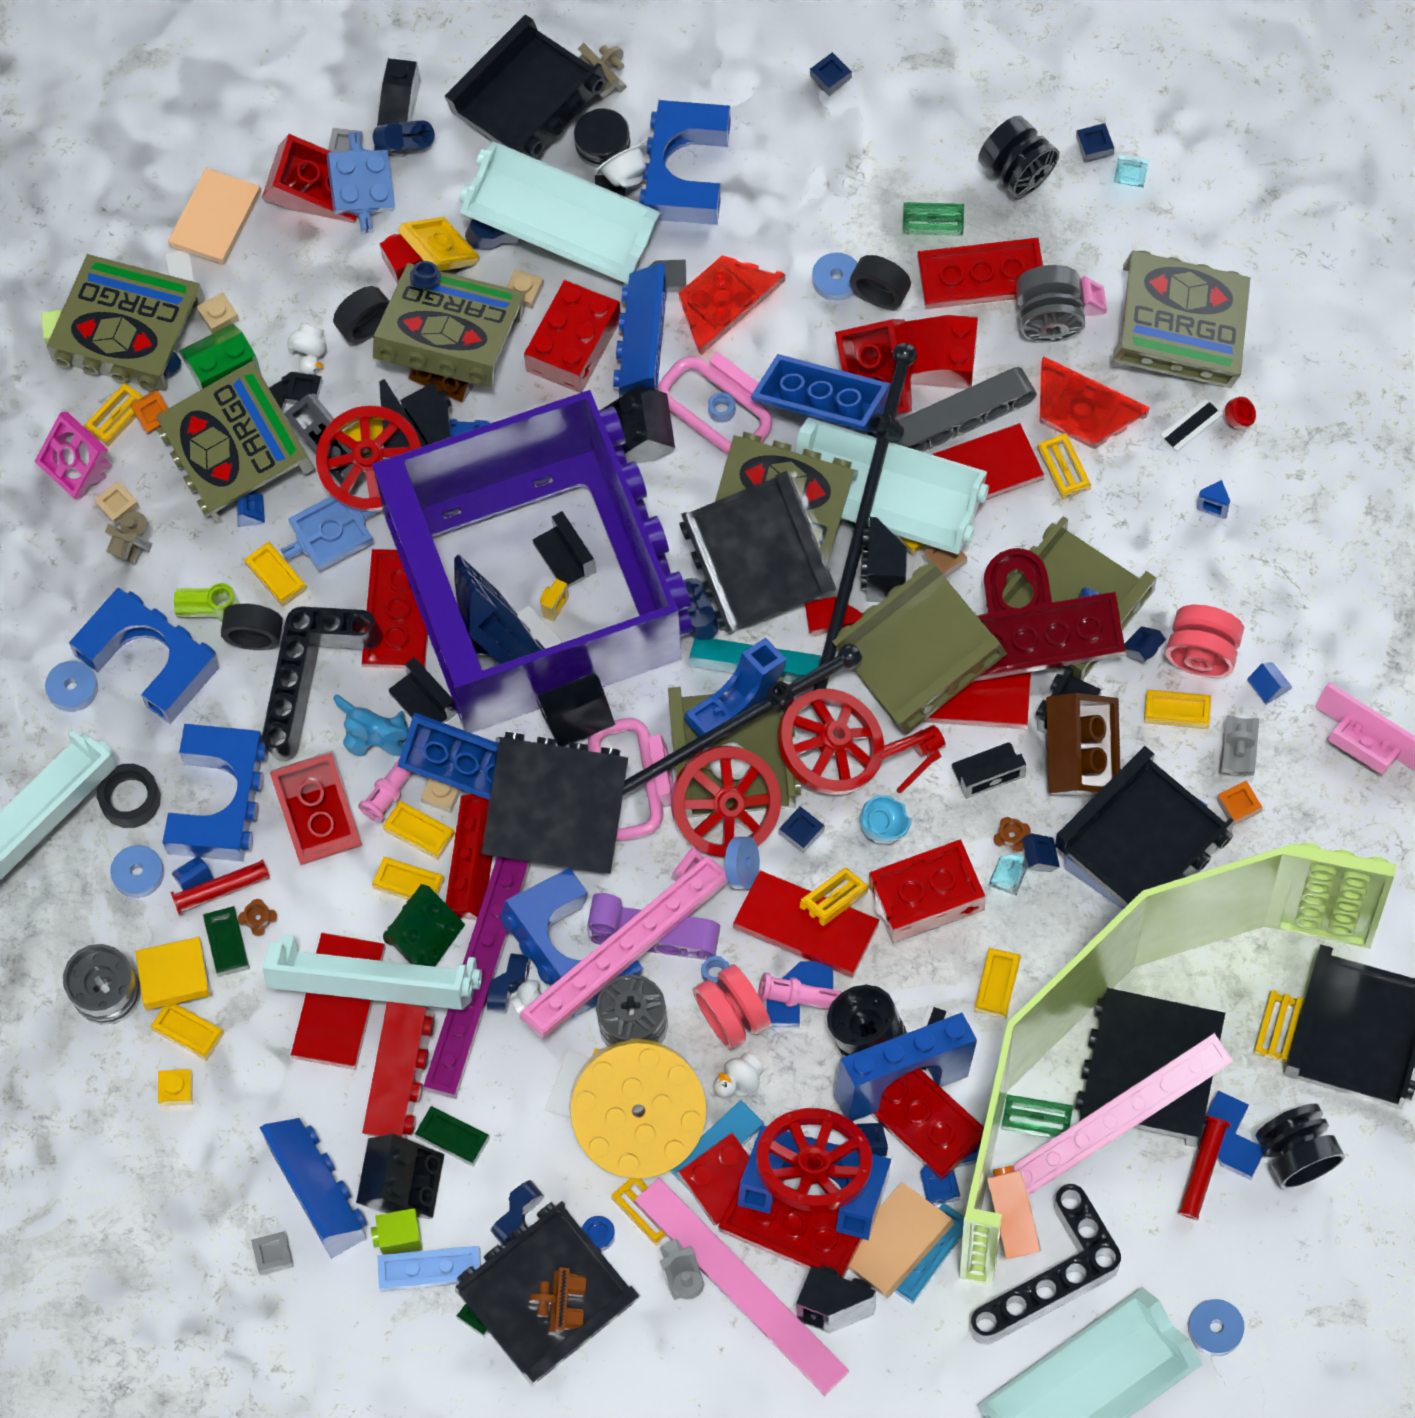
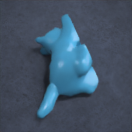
M340 695L333 697L337 707L346 713V720L344 721L346 736L343 744L350 753L362 756L366 754L370 746H378L390 755L401 756L404 746L402 740L406 739L409 730L403 711H400L393 718H386L369 709L355 707Z

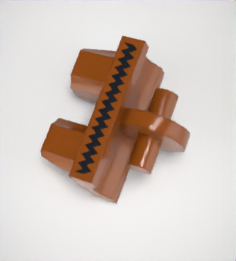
M560 1267L558 1271L553 1272L552 1295L550 1294V1282H540L539 1294L529 1295L530 1303L539 1304V1317H548V1307L551 1305L549 1333L559 1334L565 1330L578 1329L583 1325V1309L567 1308L568 1296H584L586 1277L569 1273L570 1268Z

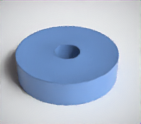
M838 252L822 256L815 263L812 270V283L815 291L821 297L830 301H843L852 297L856 292L852 289L849 280L857 265V261L847 254ZM833 275H840L841 278H839V279H834V278H832V276H833Z
M66 661L58 664L49 672L45 682V689L49 700L56 708L65 712H77L85 709L94 701L98 692V683L94 672L88 665L79 661ZM69 684H77L74 689H67Z
M734 837L729 842L725 854L726 878L729 885L734 889H750L759 873V850L753 838Z
M134 845L123 849L115 856L111 864L110 873L113 883L120 893L131 898H143L151 895L160 887L164 878V867L160 857L154 850L146 846ZM136 868L143 869L139 875L132 874Z
M1220 1299L1207 1300L1198 1305L1190 1317L1188 1326L1189 1336L1194 1346L1202 1353L1210 1356H1224L1233 1352L1241 1343L1245 1329L1244 1320L1239 1310L1231 1303ZM1218 1323L1222 1326L1223 1330L1215 1333L1211 1330L1210 1325Z

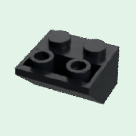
M638 385L601 409L614 407L617 412L626 441L621 445L627 463L632 461L636 463L655 461L675 448L667 393Z
M870 517V529L863 528L861 590H867V602H882L894 587L903 585L906 582L907 547L877 517Z
M395 1134L368 1138L356 1203L382 1213L415 1208L418 1218H433L445 1154Z
M811 1266L796 1303L797 1318L805 1325L830 1334L874 1315L876 1310V1290L871 1289L872 1285L864 1280L853 1278L850 1281L839 1277L840 1273L830 1267L821 1266L819 1269Z

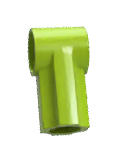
M218 583L210 588H177L176 592H174L173 602L176 617H215L222 621L224 610L228 606L240 604L231 586L225 583ZM226 599L229 600V601H228L226 604H224V605H221V606L218 605L222 600H226Z

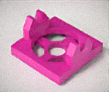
M60 412L34 461L75 500L83 498L89 485L97 484L105 479L107 475L103 471L112 467L104 458L108 449L68 412ZM73 436L70 442L67 438ZM82 442L86 444L89 452V462L87 465L80 459L79 448ZM67 447L74 454V460L71 465L64 460L63 453ZM56 451H57V459H58L59 465H58V463H57V461H56ZM75 468L82 475L72 479L65 474L68 469Z

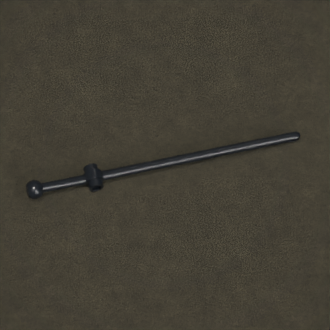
M900 343L893 350V359L896 366L883 415H873L868 424L869 430L873 432L877 440L819 667L835 657L837 647L832 641L837 638L838 633L842 630L862 551L863 528L868 527L888 444L890 441L893 443L898 442L904 434L903 426L899 424L895 417L908 366L912 365L917 359V350L908 343ZM830 676L816 683L813 690L827 689Z
M854 644L843 645L839 649L837 657L788 685L782 681L773 683L768 690L767 698L626 779L623 796L768 711L775 709L779 712H785L794 702V696L844 667L848 669L858 667L863 659L859 649Z

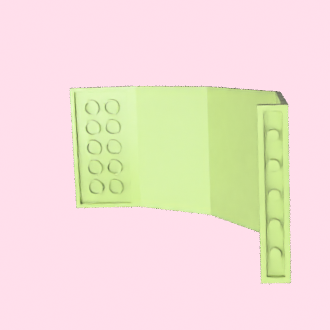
M1313 843L1290 844L1143 890L1007 1022L964 1217L959 1278L993 1286L1002 1214L981 1209L1007 1091L1097 1004L1098 997L1103 998L1106 995L1107 988L1113 989L1134 967L1261 927L1371 949L1394 879L1396 864L1389 863L1388 860L1381 857H1358L1347 850H1324Z

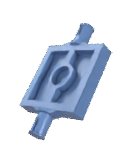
M356 131L355 135L354 132L348 133L350 150L346 152H329L326 156L334 214L349 213L359 216L360 232L365 233L367 231V233L373 232L371 215L377 212L393 211L395 208L388 150L369 151L362 149L360 132Z
M330 496L288 518L289 524L296 534L297 541L281 549V552L286 561L303 552L312 560L318 572H321L374 543L371 534L366 528L365 519L381 512V510L370 512L354 510L342 505Z

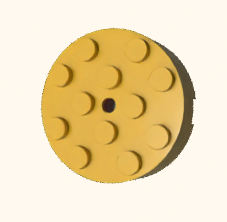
M630 1039V1041L619 1042L602 1048L583 1065L577 1074L571 1090L570 1118L578 1143L594 1163L604 1170L621 1177L649 1178L674 1169L691 1154L698 1144L704 1129L706 1100L697 1075L690 1064L679 1053L655 1041ZM637 1104L643 1106L640 1112L632 1111V1108Z

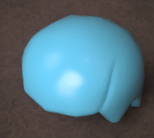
M875 796L864 804L860 813V825L864 834L880 844H891L907 834L912 823V819L907 816L905 804L896 801L890 796Z

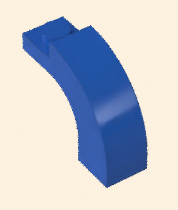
M765 637L741 653L738 667L731 678L716 693L687 711L684 720L701 736L767 697L769 688L779 680L787 659Z

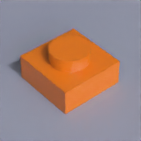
M154 390L130 404L143 431L146 433L160 426L156 415L168 409L158 390Z
M1247 780L1219 793L1217 797L1227 817H1231L1234 820L1233 826L1262 812L1263 807Z

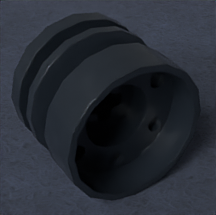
M1014 116L998 126L987 138L978 155V162L994 178L1000 177V183L1005 188H1008L1016 198L1030 194L1048 178L1059 160L1060 153L1054 145L1049 144V141L1044 136H1037L1038 131L1022 116Z
M865 984L847 989L840 993L832 1002L827 1014L828 1028L843 1057L908 1033L889 993L877 986Z
M1307 1104L1286 1111L1262 1126L1255 1135L1260 1145H1265L1263 1152L1266 1157L1280 1156L1273 1162L1271 1168L1283 1189H1290L1311 1182L1335 1169L1345 1159V1155L1334 1135L1321 1136L1327 1131L1329 1124L1326 1119L1321 1118L1323 1112L1318 1104Z

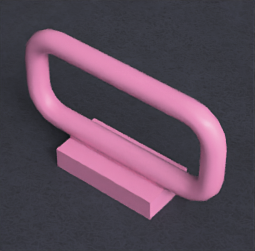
M718 352L709 360L710 365L697 357L680 359L659 382L657 390L667 393L670 412L726 454L729 453L731 442L670 396L669 389L684 371L688 369L698 371L758 416L760 425L753 434L762 436L760 443L764 441L772 429L773 420L770 412L762 405L763 403L751 400V395L759 383Z
M634 718L615 720L616 725L590 735L588 739V751L601 753L600 743L605 736L624 731H634L638 737L643 769L669 755L667 745L661 734L650 736L647 726ZM671 769L645 783L650 808L649 819L643 824L618 828L616 841H627L645 837L659 828L663 820L662 803L664 807L671 806V795L674 786Z

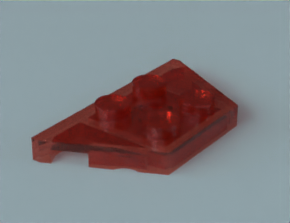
M722 255L678 293L679 301L698 352L702 355L786 281L785 274L780 271H776L775 274L759 269V265L748 262L741 263L734 258Z
M1043 357L1041 362L1039 423L1062 434L1066 433L1068 437L1096 449L1107 442L1109 437L1117 436L1127 430L1129 424L1139 418L1143 420L1148 416L1150 407L1053 360Z

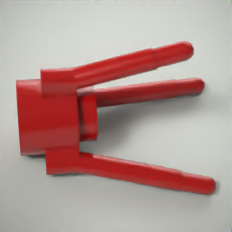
M935 725L884 745V752L879 755V758L882 760L911 747H914L919 756H927L897 788L898 793H902L931 763L941 758L939 750L946 747V742L942 733Z

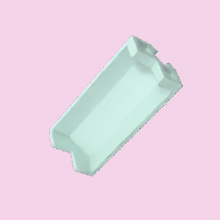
M493 141L487 149H481L475 164L480 167L477 176L470 185H464L459 196V201L463 202L459 213L628 284L629 274L637 270L641 256L650 242L661 212Z
M808 417L799 430L795 453L802 454L804 449L822 453L820 460L832 463L834 457L852 462L851 469L858 470L857 477L853 476L842 519L856 523L877 438ZM889 442L870 517H877L894 535L959 555L964 544L969 545L971 543L975 530L972 523L979 503H984L989 490V485L985 484L987 472Z
M72 729L68 733L71 744L0 811V880L116 768L112 758L114 752L104 741L99 740L96 742L87 734L83 733L80 736Z
M281 935L280 942L269 943L262 968L266 988L463 1010L472 1002L474 990H479L482 982V970L477 969L475 957H468L467 965L459 964L458 969L298 952L295 936Z
M1142 1287L977 1406L984 1418H1130L1203 1364L1190 1339L1172 1325L1160 1300Z

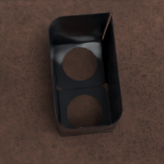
M595 674L586 675L537 696L543 708L542 711L538 703L542 716L554 739L557 740L558 746L564 747L569 745V742H576L616 725L604 689L598 676Z

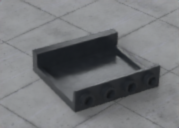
M525 14L444 97L454 115L490 140L534 158L542 152L543 148L555 136L562 132L564 126L575 115H578L596 94L602 91L608 81L601 64L597 63L594 67L590 66L538 31L534 20Z
M784 471L775 475V478L689 513L684 512L681 514L683 521L679 525L685 540L691 539L695 551L691 552L692 559L697 570L703 569L707 579L702 582L709 599H715L719 609L714 611L716 620L720 628L726 627L729 633L837 590L789 471Z
M505 732V737H497L495 742L498 744L483 841H480L478 854L611 874L628 757L620 756L621 750L601 747V753L588 751L589 745L569 742V748L556 746L557 740L537 737V743L524 741V734Z
M1146 746L1056 835L1055 847L1125 907L1143 890L1188 877L1195 870L1198 872L1202 871L1212 858L1210 854L1217 847L1220 850L1223 849L1233 837L1232 828L1234 820L1230 817L1226 822L1223 821L1153 762L1155 753Z
M1320 944L1284 1076L1402 1110L1405 1099L1412 1101L1415 1091V1081L1411 1080L1413 1069H1415V978L1331 955L1332 947Z
M1107 988L1105 999L1098 997L1094 1017L1101 1018L1099 1028H1092L1088 1048L1094 1049L1092 1060L1085 1059L1081 1079L1087 1080L1085 1092L1079 1090L1075 1110L1081 1111L1079 1121L1214 1033L1220 1041L1226 1013ZM1213 1076L1151 1115L1134 1128L1185 1138L1186 1146L1198 1148Z
M563 1201L556 1206L553 1202L547 1204L536 1214L539 1220L530 1227L526 1223L521 1225L510 1235L512 1241L504 1248H501L500 1245L495 1246L483 1257L486 1261L476 1270L471 1266L456 1278L459 1284L455 1286V1292L531 1386H534L637 1302L640 1297L632 1286L629 1287L577 1224L565 1209ZM560 1267L570 1268L569 1273L586 1277L584 1296H568L567 1308L583 1309V1325L578 1329L565 1330L559 1334L549 1333L551 1305L548 1307V1317H539V1304L530 1303L529 1295L539 1294L540 1282H550V1294L552 1295L553 1272L558 1271Z

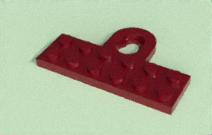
M1013 548L1000 552L989 562L984 573L988 613L976 616L999 641L1007 655L974 681L1126 656L1116 591L1052 602L1046 566L1035 553L1026 549ZM1013 571L1022 572L1025 575L1026 581L1034 590L1031 602L1021 608L1008 606L1003 600V590L1007 585V576Z

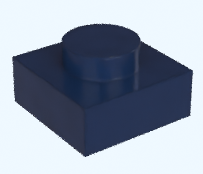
M832 52L810 68V76L828 94H831L852 78V71Z
M1106 123L1076 130V138L1085 161L1114 154V145Z
M1141 626L1124 643L1126 656L1146 661L1157 653L1158 648L1166 641V638L1160 630Z
M799 806L779 828V834L804 853L824 832L825 825Z
M1031 833L1022 838L1025 858L1029 868L1052 872L1060 868L1053 837Z
M856 1124L868 1139L872 1154L887 1156L888 1144L883 1124Z

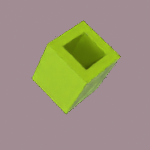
M415 1208L375 1215L376 1227H371L372 1242L374 1248L380 1247L382 1255L423 1250L419 1219Z

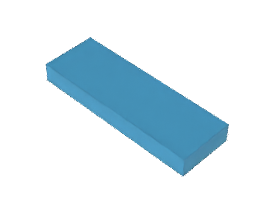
M740 1100L700 1137L698 1144L691 1154L681 1164L670 1170V1172L686 1187L676 1172L732 1132L743 1147L759 1132L764 1122Z
M944 1202L939 1209L952 1218L954 1225L894 1291L912 1305L963 1237L965 1216Z

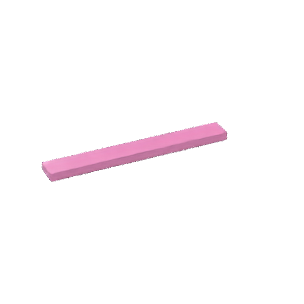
M708 855L524 1008L520 1012V1019L544 1039L600 992L607 983L619 976L728 883L725 870Z
M1215 1033L1013 1165L1015 1172L1020 1170L1023 1172L1028 1196L1233 1063V1060Z
M660 1178L634 1200L635 1204L671 1241L678 1239L683 1249L691 1246L699 1269L824 1397L849 1373V1369Z

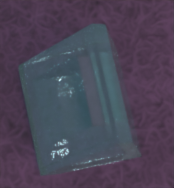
M1119 155L1114 183L1144 188L1149 160Z
M1021 854L1000 856L989 885L1016 896L1028 868L1024 856Z

